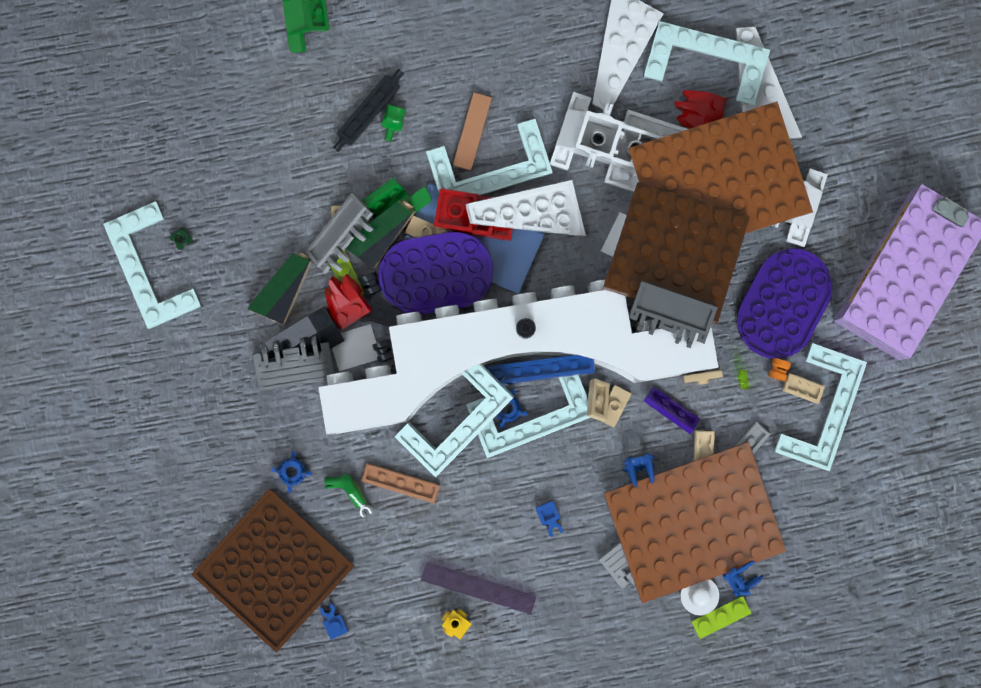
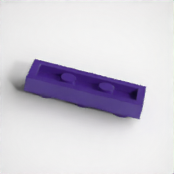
M655 386L650 389L643 400L689 434L694 431L700 421V418Z

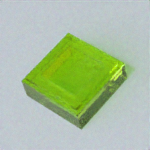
M747 370L738 371L739 389H750Z

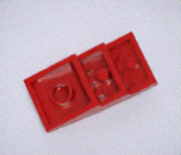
M440 188L434 227L505 241H511L513 228L470 224L466 204L491 199L492 197Z

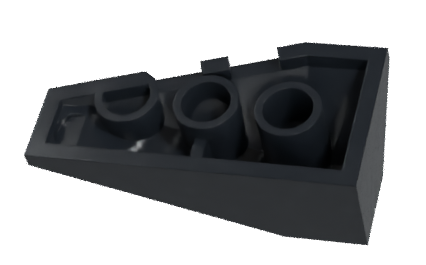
M322 307L263 344H266L268 347L269 358H275L273 342H278L282 357V349L299 346L300 354L302 353L300 338L306 340L307 352L314 351L311 336H316L319 351L321 350L320 343L329 342V347L332 349L345 340L329 315L327 308Z

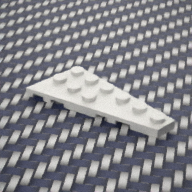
M611 0L592 102L593 106L603 111L605 103H609L608 111L610 104L614 105L664 13L640 0Z
M756 27L736 28V41L764 48ZM768 58L755 106L741 103L742 112L778 101L789 138H802ZM738 63L739 82L741 84L746 65Z
M572 180L466 204L470 224L586 236Z

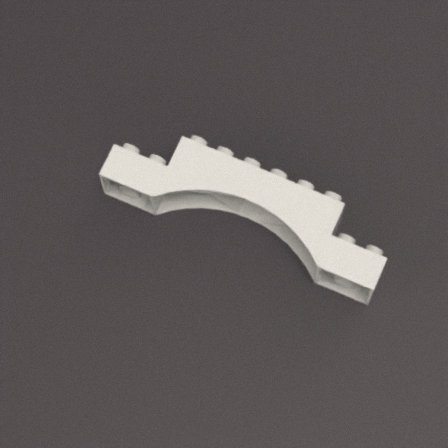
M605 280L591 282L590 286H588L589 293L579 295L575 294L574 285L554 288L550 292L551 299L538 302L535 292L512 296L513 306L498 308L497 299L474 302L475 312L460 315L458 305L435 309L436 319L422 321L419 312L397 315V326L389 327L397 374L392 375L391 367L384 365L365 369L367 379L358 381L353 380V374L350 372L327 375L328 386L319 387L326 434L334 435L408 422L419 408L437 391L454 379L462 376L461 372L478 364L484 366L513 357L581 355L594 359L595 364L612 370L633 383L718 368L712 328H710L705 344L696 341L699 333H696L691 348L686 347L687 340L691 334L690 330L684 328L681 342L676 344L674 342L680 327L677 326L675 334L659 328L660 320L657 322L653 335L648 334L653 319L644 321L645 324L641 331L637 330L639 324L637 322L634 325L635 333L632 334L626 297L604 290ZM523 318L533 320L536 325L534 335L528 339L519 337L516 332V325Z

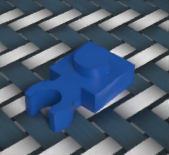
M553 501L535 508L542 525H549L548 533L551 537H553L552 529L554 527H557L560 533L563 532L562 527L556 523L560 516Z
M333 603L329 604L331 607V612L329 613L325 612L323 607L320 608L321 614L328 619L323 624L331 640L349 632L342 615H335L336 608Z

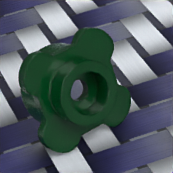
M180 227L178 231L170 235V240L174 241L177 249L182 250L185 245L193 242V237L188 235L185 227Z

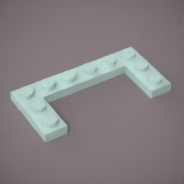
M659 21L644 73L645 78L663 81L672 46L745 64L746 67L736 102L755 106L770 53L769 49Z
M536 119L517 124L528 161L459 182L455 181L445 146L426 151L438 193L441 188L475 193L478 196H482L552 174L553 172Z
M156 201L103 224L148 329L202 307L194 289L158 303L130 237L132 233L165 220Z
M812 343L805 362L841 374L818 444L815 446L780 434L774 452L830 471L867 362Z
M482 364L473 366L461 372V374L486 398L437 449L410 422L395 436L435 477L515 397Z
M579 375L559 377L569 406L500 433L497 432L492 419L478 434L486 457H492L591 418L587 416L588 398ZM484 398L466 404L470 414L480 405Z

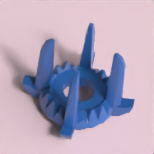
M511 388V391H510V392H511L513 395H514V393H515V389H512V388ZM516 397L509 402L513 406V411L510 414H505L501 410L496 415L501 420L500 428H504L506 422L516 420L519 415L527 416L528 412L521 410L520 401Z
M292 451L291 457L284 460L279 468L271 469V472L278 473L280 480L287 484L288 492H292L293 486L301 483L305 476H312L311 471H306L303 462L296 459L295 451ZM294 466L297 469L295 477L287 475L286 470L288 467Z
M647 453L645 456L635 458L630 456L625 459L624 472H628L630 482L635 487H637L635 471L639 472V469L641 471L646 469L651 484L654 483L653 466L655 465L652 462V459H655L654 455Z
M749 561L737 569L733 567L723 574L724 580L728 581L735 596L750 595L749 590L764 578V575L755 576L745 582V580H742L743 577H740V574L753 565L755 561Z

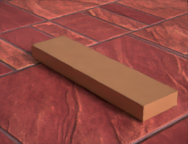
M473 92L454 159V167L472 170L492 97Z
M366 463L361 480L368 484L431 503H435L440 488L439 484Z

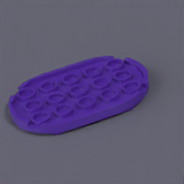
M450 231L409 238L395 244L386 253L381 262L379 283L386 299L405 313L419 312V314L434 313L437 308L458 305V308H463L480 300L491 285L494 267L488 249L479 239L465 232Z
M786 249L773 254L761 265L737 313L739 335L752 352L769 359H782L796 354L808 343L832 295V281L823 261L806 250Z

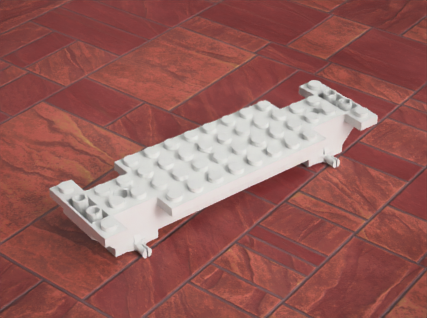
M573 92L550 165L568 171L573 153L588 157L585 164L588 167L591 160V168L594 167L595 160L609 164L604 183L634 192L639 181L628 148L688 129L631 110H627L624 122H621L610 116L614 105L610 104L607 111L609 103H605L603 113H593L587 111L591 97ZM600 135L603 138V142L596 144L593 141V137ZM813 169L808 170L806 179L803 182L813 213L785 221L791 223L785 242L805 247L828 174Z

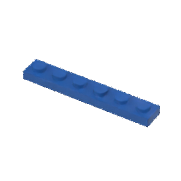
M581 355L485 367L502 385L596 373L594 359Z

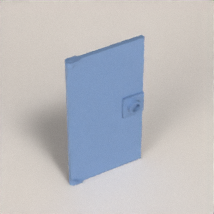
M429 183L427 190L432 200L428 205L419 210L415 217L434 224L439 193L437 186ZM513 229L511 241L478 237L477 239L486 246L492 257L494 272L491 283L519 294L545 233ZM406 235L405 239L414 238V237L409 236V235Z

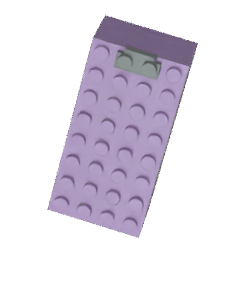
M923 184L911 190L835 317L834 322L898 360L911 358L981 239V219Z

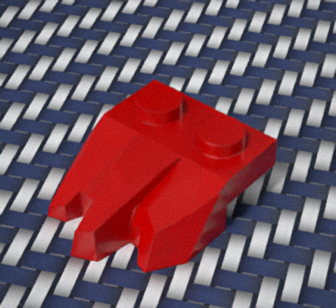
M683 90V96L686 97L685 101H674L675 108L683 111L676 119L683 127L691 129L722 119L727 98L705 91Z
M346 273L343 277V282H340L332 275L328 282L330 289H324L329 315L340 330L369 313L372 308L362 296L363 290L352 277Z

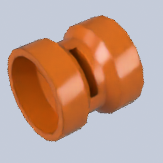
M773 358L771 363L772 369L769 371L768 377L786 382L788 377L786 373L790 369L791 363Z

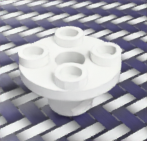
M709 579L681 589V602L690 613L705 615L713 611L717 606L719 590L716 584Z

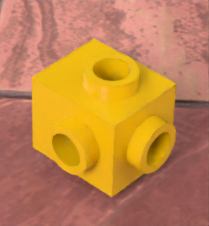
M454 608L451 612L447 610L441 619L444 621L442 623V627H444L443 632L450 637L454 635L460 640L472 625V622L467 619L468 615L461 609L456 611ZM456 620L459 624L455 626L452 624V621Z

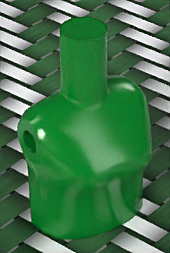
M387 105L381 124L383 128L387 129L385 141L392 142L394 132L402 131L406 113L405 109Z

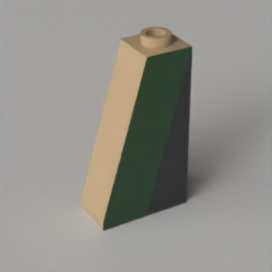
M405 200L403 202L397 201L369 223L374 228L372 232L364 228L361 230L362 234L366 237L364 242L354 235V239L346 249L371 268H376L414 215L413 206Z
M300 252L297 255L292 253L252 301L248 310L285 325L312 262L308 260L309 256Z

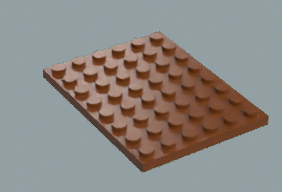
M778 101L628 148L639 183L749 216L745 234L813 213Z
M749 442L655 474L653 484H651L650 478L647 477L638 480L637 487L630 483L603 493L641 603L723 575L733 567L737 569L749 561H755L756 563L786 552Z

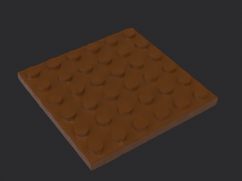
M637 182L603 289L635 299L643 280L718 306L712 324L717 325L750 217Z
M269 488L191 575L277 653L355 565Z

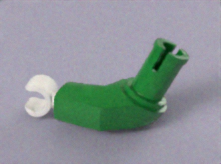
M344 473L338 477H325L324 484L327 485L325 489L342 488L355 507L361 508L360 515L362 517H366L364 509H368L369 513L372 514L373 508L370 505H365L367 502L358 483L350 474Z

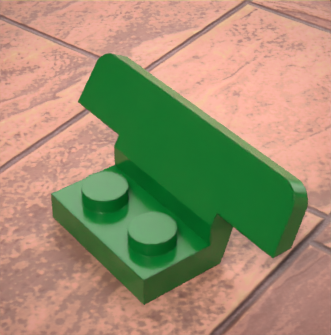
M282 0L289 50L292 53L306 52L305 33L326 32L330 30L326 0Z
M392 178L363 199V201L378 217L397 201L403 202L404 200L409 202L413 206L412 209L417 213L431 202L432 197L425 186L412 196H409L405 188L395 178Z

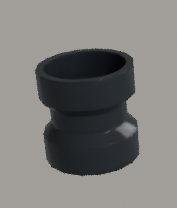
M376 272L359 278L360 284L365 288L364 293L366 297L382 291Z
M529 318L521 319L516 325L517 335L523 339L531 338L536 331L535 323Z
M390 338L372 345L374 351L377 352L378 363L394 358Z

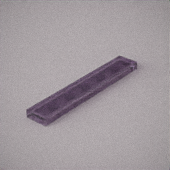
M426 562L421 578L423 582L530 615L532 614L537 597L536 595Z

